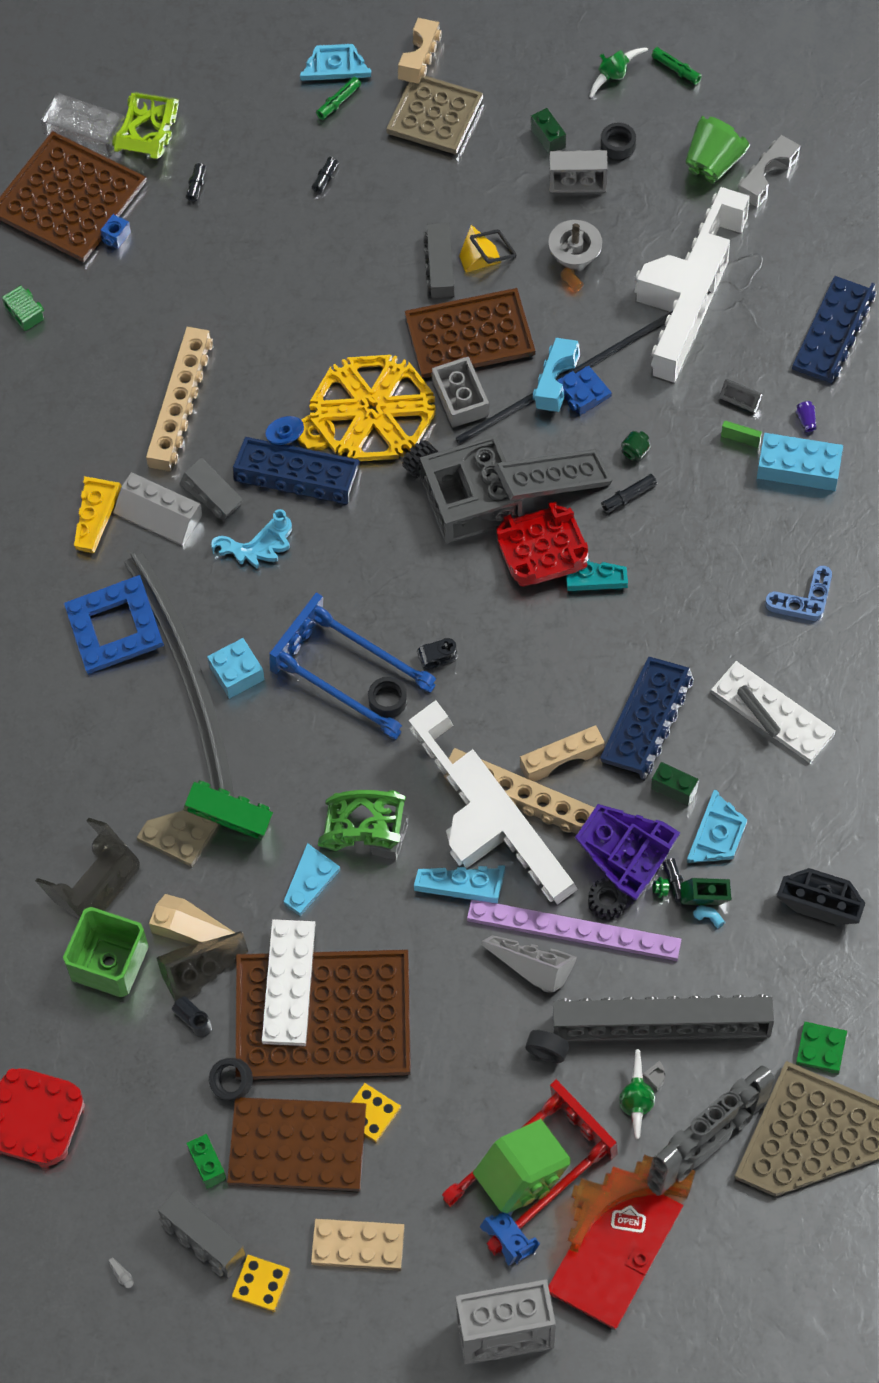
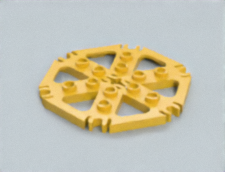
M392 355L347 357V361L342 359V368L334 364L333 371L330 367L311 398L309 407L310 411H317L310 413L311 423L322 434L323 439L327 441L335 454L338 451V456H342L344 452H348V458L360 461L399 459V456L404 457L402 449L406 448L410 452V448L412 446L415 447V444L420 442L435 416V405H429V403H435V396L410 362L406 366L405 359L401 364H397V356L392 358ZM380 366L383 370L371 389L357 370L361 367ZM403 378H409L420 391V394L392 396ZM334 382L340 383L352 398L323 400L331 384ZM369 404L373 407L376 406V411L369 409ZM420 416L422 421L412 436H407L393 418ZM326 420H353L340 441L335 440L325 427ZM373 427L388 444V450L368 453L362 451L361 448Z

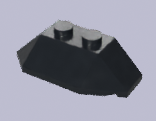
M811 868L783 876L777 893V898L795 912L835 925L858 924L865 907V901L849 880Z

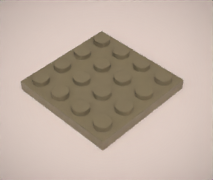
M428 76L422 77L419 84L409 82L386 128L387 134L457 154L483 99V93Z

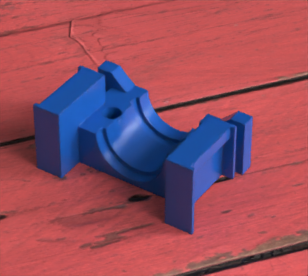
M513 1211L509 1213L502 1212L495 1217L491 1214L480 1225L482 1231L487 1232L489 1236L495 1235L500 1240L502 1253L508 1266L513 1264L514 1261L518 1264L522 1259L531 1254L533 1255L540 1245L536 1237L531 1240L525 1237L510 1217Z

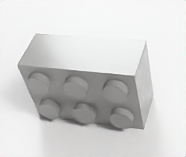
M550 151V193L606 192L607 151Z
M469 356L432 368V382L452 428L489 416V402Z

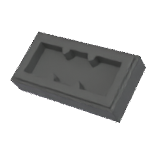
M726 379L718 398L755 413L762 393Z

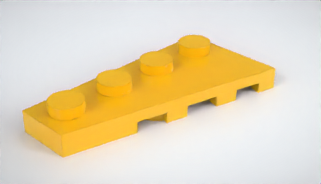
M84 476V490H82L81 494L82 504L81 508H79L80 518L76 528L74 547L79 551L95 553L122 486L119 482Z

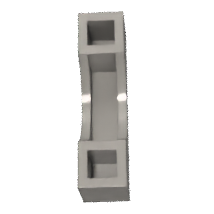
M783 135L777 141L774 140L768 152H764L761 155L757 165L751 167L747 177L740 180L738 184L739 193L749 195V203L758 207L768 195L769 183L765 179V175L773 169H789L799 157L800 145Z

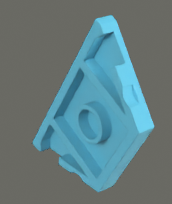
M353 44L316 46L312 52L313 55L309 57L306 63V68L300 73L301 81L372 77L371 69L367 68L364 59L357 53V49Z
M717 790L713 791L688 855V863L730 860L734 858L747 819L737 812L730 802L727 803Z

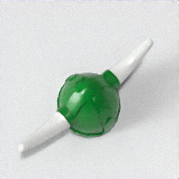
M648 48L634 49L625 54L620 50L608 58L601 54L602 62L598 69L600 75L594 82L589 97L593 98L598 88L609 79H623L626 74L627 63L635 56L647 52Z
M639 1049L635 1051L631 1083L622 1090L619 1097L620 1108L625 1114L632 1116L636 1140L640 1138L642 1116L650 1112L655 1104L653 1090L644 1083Z

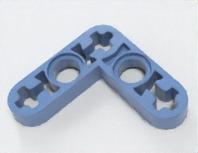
M819 566L815 569L808 598L771 592L766 597V608L778 614L811 621L820 620L824 613L831 583V569L827 566ZM821 573L825 574L823 584L819 583ZM820 589L824 592V595L817 597L813 594V591ZM773 599L777 600L776 605L772 604ZM796 602L800 605V608L792 610L789 604ZM804 605L807 606L805 612H803ZM813 608H817L816 614L812 613Z

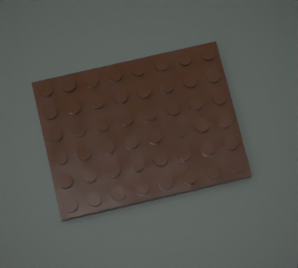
M408 950L313 952L306 1046L262 1044L269 953L237 954L236 1058L248 1064L252 1071L253 1079L411 1075ZM236 1068V1080H241V1073L238 1070V1068Z

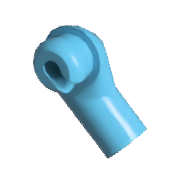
M700 905L693 912L697 920H702L704 917L709 918L717 929L725 924L724 919L714 908Z

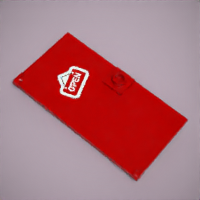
M614 1168L548 1285L550 1295L616 1330L684 1205L664 1194L656 1195L647 1185Z

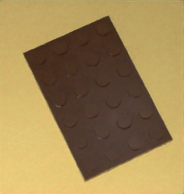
M517 288L405 311V318L422 379L432 377V368L468 356L473 368L536 355Z
M244 1097L235 1099L228 1185L360 1191L367 1104Z

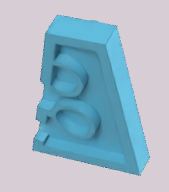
M307 843L284 899V905L301 916L341 870L340 866Z

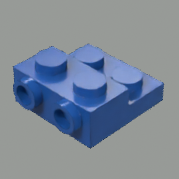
M589 365L577 373L572 371L557 380L563 384L564 398L568 401L569 407L580 416L612 397V392Z

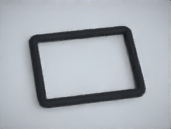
M498 229L470 236L474 246L489 264L517 256L505 236ZM498 233L512 254L489 260L474 238Z

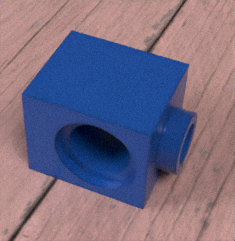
M115 214L109 218L101 229L103 242L108 246H114L118 249L131 233L129 221Z

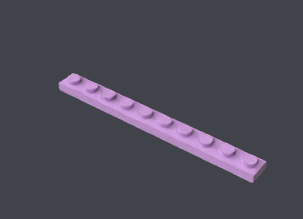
M471 900L467 917L468 922L672 961H678L681 945L680 938L477 900Z

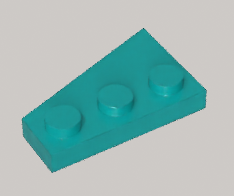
M588 559L585 569L566 575L567 591L628 588L627 567L605 562L598 564L590 562V559Z

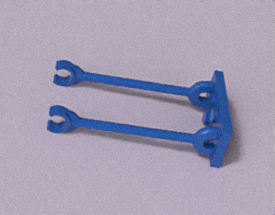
M316 592L269 653L270 671L276 675L281 669L289 673H297L380 725L382 731L387 736L396 740L401 734L399 729L402 725L392 718L386 719L379 716L299 666L291 655H295L299 651L300 643L303 639L307 640L313 626L317 623L323 627L335 629L414 678L416 684L428 693H431L436 686L434 684L436 678L426 671L420 672L411 668L334 620L331 614L323 608V596Z

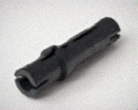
M649 474L628 488L615 492L614 496L601 502V505H604L602 508L606 513H609L621 505H626L632 498L657 485L656 478L653 474Z

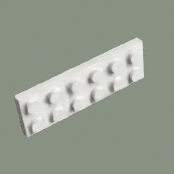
M737 661L711 689V694L768 733L737 694L738 689L746 685L780 727V733L773 738L809 763L814 760L835 735L836 731Z
M272 920L262 1044L306 1046L315 921Z

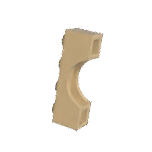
M422 18L417 19L413 29V44L418 46L419 49L414 52L403 53L398 64L399 80L419 84L421 78L426 76L427 65H430L432 53H435L437 41H440L442 30H439V22Z
M595 725L520 756V768L526 779L535 782L547 777L557 766L569 760L584 759L586 761L601 755L604 751L605 742Z

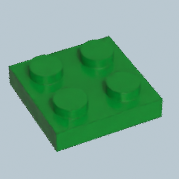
M804 1021L796 1065L839 1074L847 1030Z

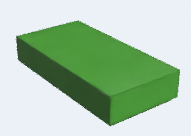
M728 421L723 422L721 437L759 448L762 436L761 431Z

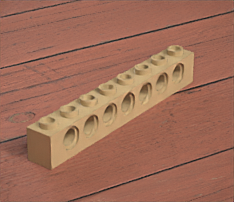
M192 327L186 328L147 452L146 459L149 468L171 471L173 464L176 465L177 450L182 447L183 431L186 432L187 418L193 411V398H197L198 382H202L203 366L207 365V353L213 346V339L210 338L209 330Z
M454 748L449 760L454 764L467 753ZM482 760L501 787L507 786L510 788L505 792L516 807L528 816L540 818L546 824H554L565 832L578 834L584 823H578L576 820H587L595 807ZM522 794H525V795H528L529 797H528V798H525V799H522V798H520L519 796L522 795ZM544 802L548 805L545 807H541L538 804ZM562 810L567 813L565 815H559L557 812Z

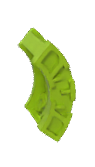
M138 92L131 93L127 101L129 108L124 124L113 137L112 145L114 151L119 152L125 149L149 153L150 158H160L164 153V145H168L172 135V131H169L172 123H175L179 99ZM140 98L151 100V109H147L145 102H143L144 107L139 109L138 103ZM154 100L166 102V104L155 107ZM157 116L158 120L162 119L163 121L158 123L156 122L155 117ZM151 119L153 127L158 132L149 133L142 138L135 128Z

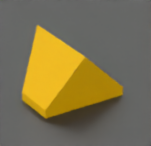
M472 225L469 228L459 254V259L465 273L501 263V261L489 264L484 260L470 240L471 235L480 233ZM485 236L474 238L489 260L500 257L496 246Z

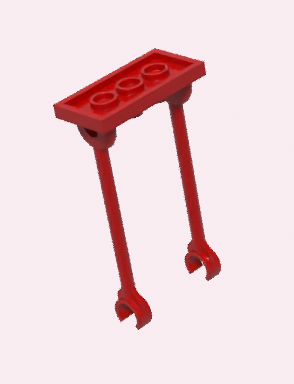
M557 1079L550 1084L552 1097L522 1127L539 1119L543 1120L562 1108L567 1113V1119L574 1126L578 1124L582 1129V1135L588 1141L593 1140L596 1145L583 1161L550 1189V1192L545 1197L539 1199L515 1221L519 1229L591 1164L598 1162L605 1155L611 1160L618 1155L617 1142ZM473 1171L459 1184L454 1183L443 1192V1200L450 1207L460 1200L465 1192L464 1190L477 1179ZM494 1235L486 1244L488 1245L487 1248L494 1255H497L502 1251V1245L500 1240Z

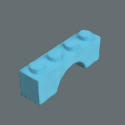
M556 338L554 344L550 346L549 358L544 361L543 374H540L538 378V388H535L533 391L536 409L560 411L564 400L563 384L555 379L563 371L576 367L580 355L578 341Z

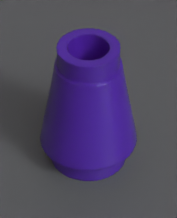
M811 401L799 403L796 406V413L805 431L812 432L816 430L815 406L812 405Z

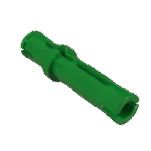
M659 47L653 50L651 57L678 73L679 77H684L695 85L700 82L702 74L690 68L689 64L680 62Z
M352 77L332 97H328L326 103L316 110L318 118L325 120L331 112L338 110L339 105L361 87L359 79Z

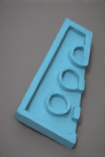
M505 865L492 869H487V866H478V869L466 870V867H457L456 870H446V868L418 869L414 891L498 904Z

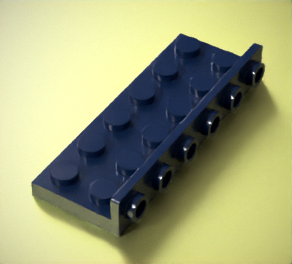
M834 276L792 365V370L831 384L835 377L838 378L842 370L841 363L846 362L849 355L847 350L849 347H853L856 340L854 335L856 332H860L863 321L861 320L863 317H867L870 306L868 305L875 300L877 294L874 291L875 283H871L868 288Z
M245 437L233 466V480L348 504L349 493L358 471L360 460L284 444L277 445L269 441Z
M648 656L600 757L601 762L640 774L641 779L646 780L647 775L651 774L656 756L658 757L661 753L664 739H667L669 736L672 722H675L677 719L678 709L685 702L686 692L693 685L694 677H692L689 667Z

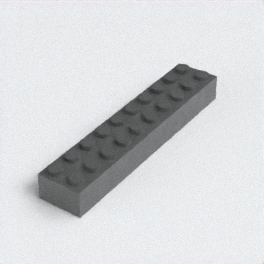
M758 994L754 997L734 995L730 998L714 995L710 998H701L700 996H690L689 998L682 999L677 996H670L666 999H658L657 997H646L645 999L626 997L623 1000H614L613 998H602L601 1000L582 998L579 1001H570V999L563 998L553 1001V1034L562 1037L566 1041L771 1037L774 1024L773 998L767 997L764 994Z

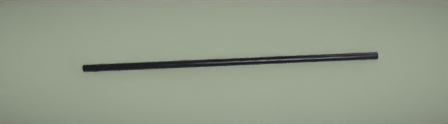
M673 311L555 380H559L572 371L577 373L588 365L593 367L664 325L667 316L672 315ZM533 393L456 437V441L459 445L535 401L533 400Z

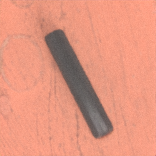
M746 685L740 687L737 694L771 737L778 735L781 729Z

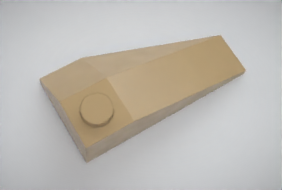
M165 894L156 904L149 922L151 933L231 956L239 938L238 934L187 900Z

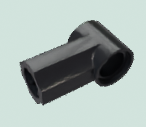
M186 996L174 1002L171 1008L172 1011L193 1030L195 1035L204 1037L211 1032L212 1025L208 1015L198 1009ZM205 1021L203 1026H196L198 1022Z

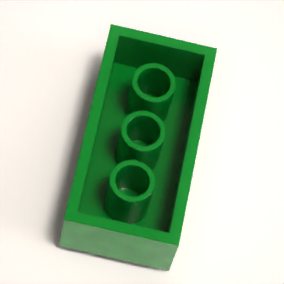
M201 780L198 783L193 782L183 808L184 811L253 838L263 839L273 812L269 811L270 807L260 803L257 806L249 803L250 800L242 796L235 798L230 796L229 791L219 788L217 791L210 788L211 785Z

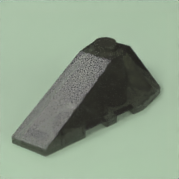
M240 931L179 948L156 957L162 978L174 1001L183 996L190 998L198 994L204 985L209 981L215 980L217 978L216 975L236 962L237 954H246L248 949L243 932Z

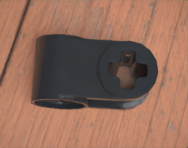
M444 638L430 644H424L417 649L422 667L426 671L453 663L458 657L456 642L451 638Z

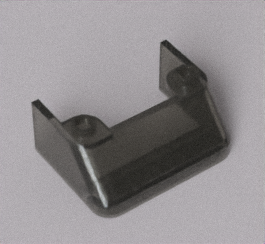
M88 818L87 822L98 834L92 843V852L98 859L71 889L70 886L64 883L56 885L40 878L35 880L56 904L77 919H80L83 910L89 907L105 911L140 867L139 859L105 822Z

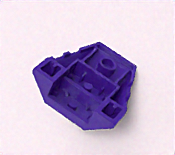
M597 804L575 839L620 891L637 900L668 856L680 832L663 821H653L643 818L641 815L635 816L623 813L624 811Z

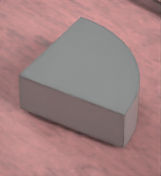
M660 1061L643 1073L644 1079L656 1092L661 1089L665 1078L664 1067Z

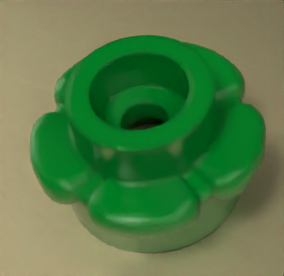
M659 877L656 881H653L652 891L656 893L658 898L668 895V879Z

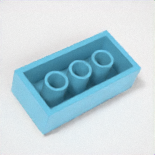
M764 433L757 479L836 491L843 445Z

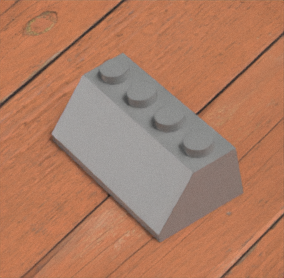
M131 472L120 489L113 514L183 546L201 519L202 510L200 503Z

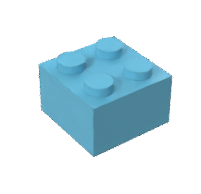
M244 638L207 656L210 670L229 699L265 680L263 668Z

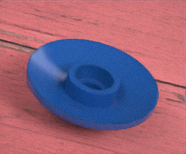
M294 416L281 417L267 427L266 438L269 442L277 445L293 442L303 433L304 424L301 419Z

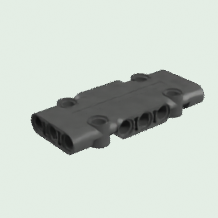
M760 1066L745 1080L743 1078L739 1079L729 1092L722 1094L695 1117L685 1131L679 1130L671 1138L668 1145L653 1157L647 1178L648 1187L653 1193L661 1195L676 1180L679 1183L682 1182L693 1168L702 1164L730 1139L733 1129L742 1130L750 1122L752 1116L766 1105L774 1082V1076L767 1067Z

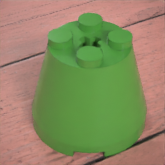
M701 116L696 125L686 157V164L689 166L688 170L696 176L698 174L705 176L704 179L714 184L746 153L750 144L745 137L740 138L733 131L734 128L727 123L711 116L709 119Z

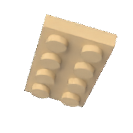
M315 1219L311 1264L401 1271L405 1226L404 1224Z

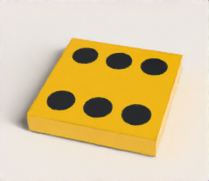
M366 1083L363 1084L351 1101L352 1103L367 1104L364 1134L375 1143L378 1142L401 1109L399 1104Z
M247 1255L232 1298L275 1312L290 1273V1268Z

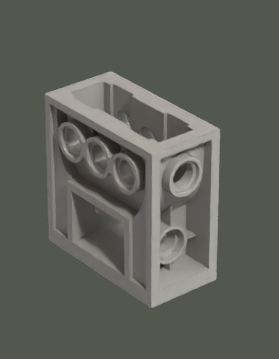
M547 1279L456 1296L457 1324L465 1364L555 1348L556 1323Z

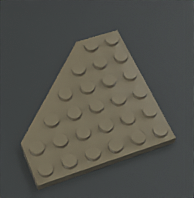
M786 1061L734 1179L776 1197L879 1160V1101Z

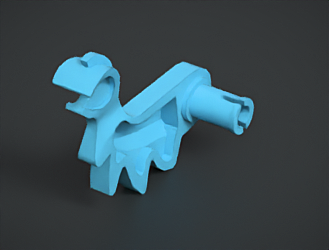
M275 510L273 519L249 543H239L227 536L215 537L211 543L213 554L216 547H221L222 549L219 551L220 556L230 553L234 554L239 564H243L246 559L255 568H259L257 559L278 562V556L275 552H284L290 548L286 538L292 531L291 520L286 517L284 510Z

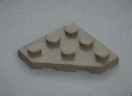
M182 810L147 820L137 836V841L193 867L218 824Z

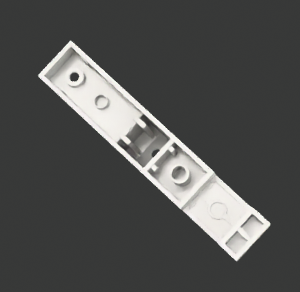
M720 187L718 194L715 193L713 196L712 207L707 209L706 221L701 223L698 231L699 236L694 238L692 243L693 250L691 253H687L686 259L668 255L646 263L641 271L638 270L635 277L637 284L634 291L637 293V302L665 311H673L672 315L667 316L665 330H661L659 334L658 346L655 345L652 350L651 356L653 359L651 367L653 368V376L675 383L728 264L730 240L716 236L719 227L739 233L742 232L748 219L749 195Z
M435 700L409 720L412 724L409 729L419 742L424 741L422 746L431 758H437L434 762L444 775L446 773L449 774L446 778L456 791L461 790L459 795L466 804L464 808L453 815L452 826L446 830L449 846L452 848V851L449 853L458 865L464 864L466 868L470 867L505 841L512 852L515 850L518 852L516 857L525 869L527 867L531 869L528 873L535 883L544 886L541 890L550 902L554 900L558 905L578 889L572 879L476 752L472 749L452 764L435 742L437 737L454 726L439 703Z

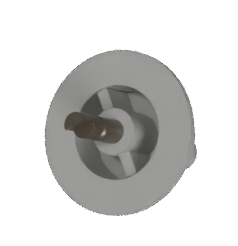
M582 220L562 222L552 230L549 236V249L552 255L563 266L578 271L583 270L585 266L590 264L599 255L602 248V237L598 229Z

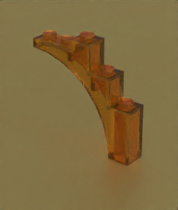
M644 1155L642 1162L637 1161L634 1173L612 1167L611 1173L605 1174L602 1185L582 1178L579 1186L574 1185L571 1198L575 1199L573 1207L577 1209L573 1221H577L575 1229L571 1228L567 1241L571 1242L569 1250L579 1251L582 1241L593 1223L609 1209L635 1197L656 1195L647 1184L653 1157ZM691 1170L690 1174L682 1182L679 1183L676 1180L661 1195H671L687 1199L695 1170Z

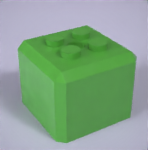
M89 907L83 910L63 959L72 981L124 997L131 990L149 946L141 923ZM106 957H113L115 959L112 965H105L103 961Z
M539 1119L495 1141L475 1168L473 1174L501 1212L509 1213L522 1206L529 1205L536 1199L545 1197L568 1168L571 1158L544 1121Z

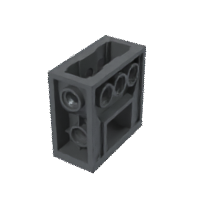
M496 435L420 457L421 480L446 543L498 528L504 521V517L510 514L512 519L522 516V499L510 500L494 468L497 463L506 462ZM460 484L465 499L446 504L441 490Z

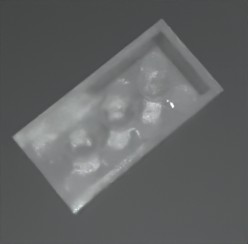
M57 92L43 115L41 124L43 133L48 136L54 131L94 152L111 157L114 152L112 145L113 137L123 126L125 117L122 114Z

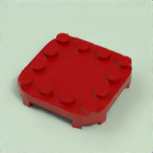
M556 502L549 503L548 509L512 519L510 514L504 517V521L497 528L498 545L510 574L518 581L520 586L541 583L575 573L587 567L589 558L588 545L583 539L571 508L567 509L557 506Z
M9 1069L0 1081V1153L38 1164L41 1168H49V1166L57 1164L62 1159L65 1160L82 1112L84 1113L85 1104L80 1088L69 1081L29 1069Z

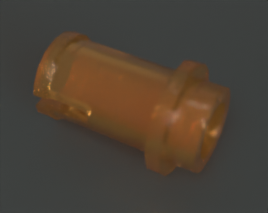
M567 267L561 272V280L566 281L574 292L579 291L584 286V283L574 274L573 269Z

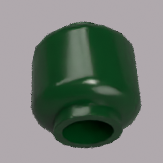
M643 431L630 432L621 443V452L629 460H640L651 448L648 441L650 439L649 436Z

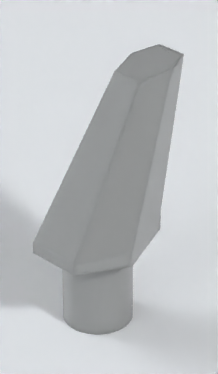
M114 1258L109 1259V1264L118 1283L125 1285L126 1288L132 1287L131 1274Z

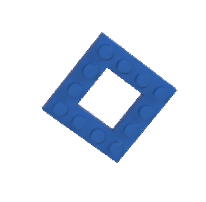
M140 575L64 603L87 674L164 646ZM128 602L138 633L100 646L90 616Z

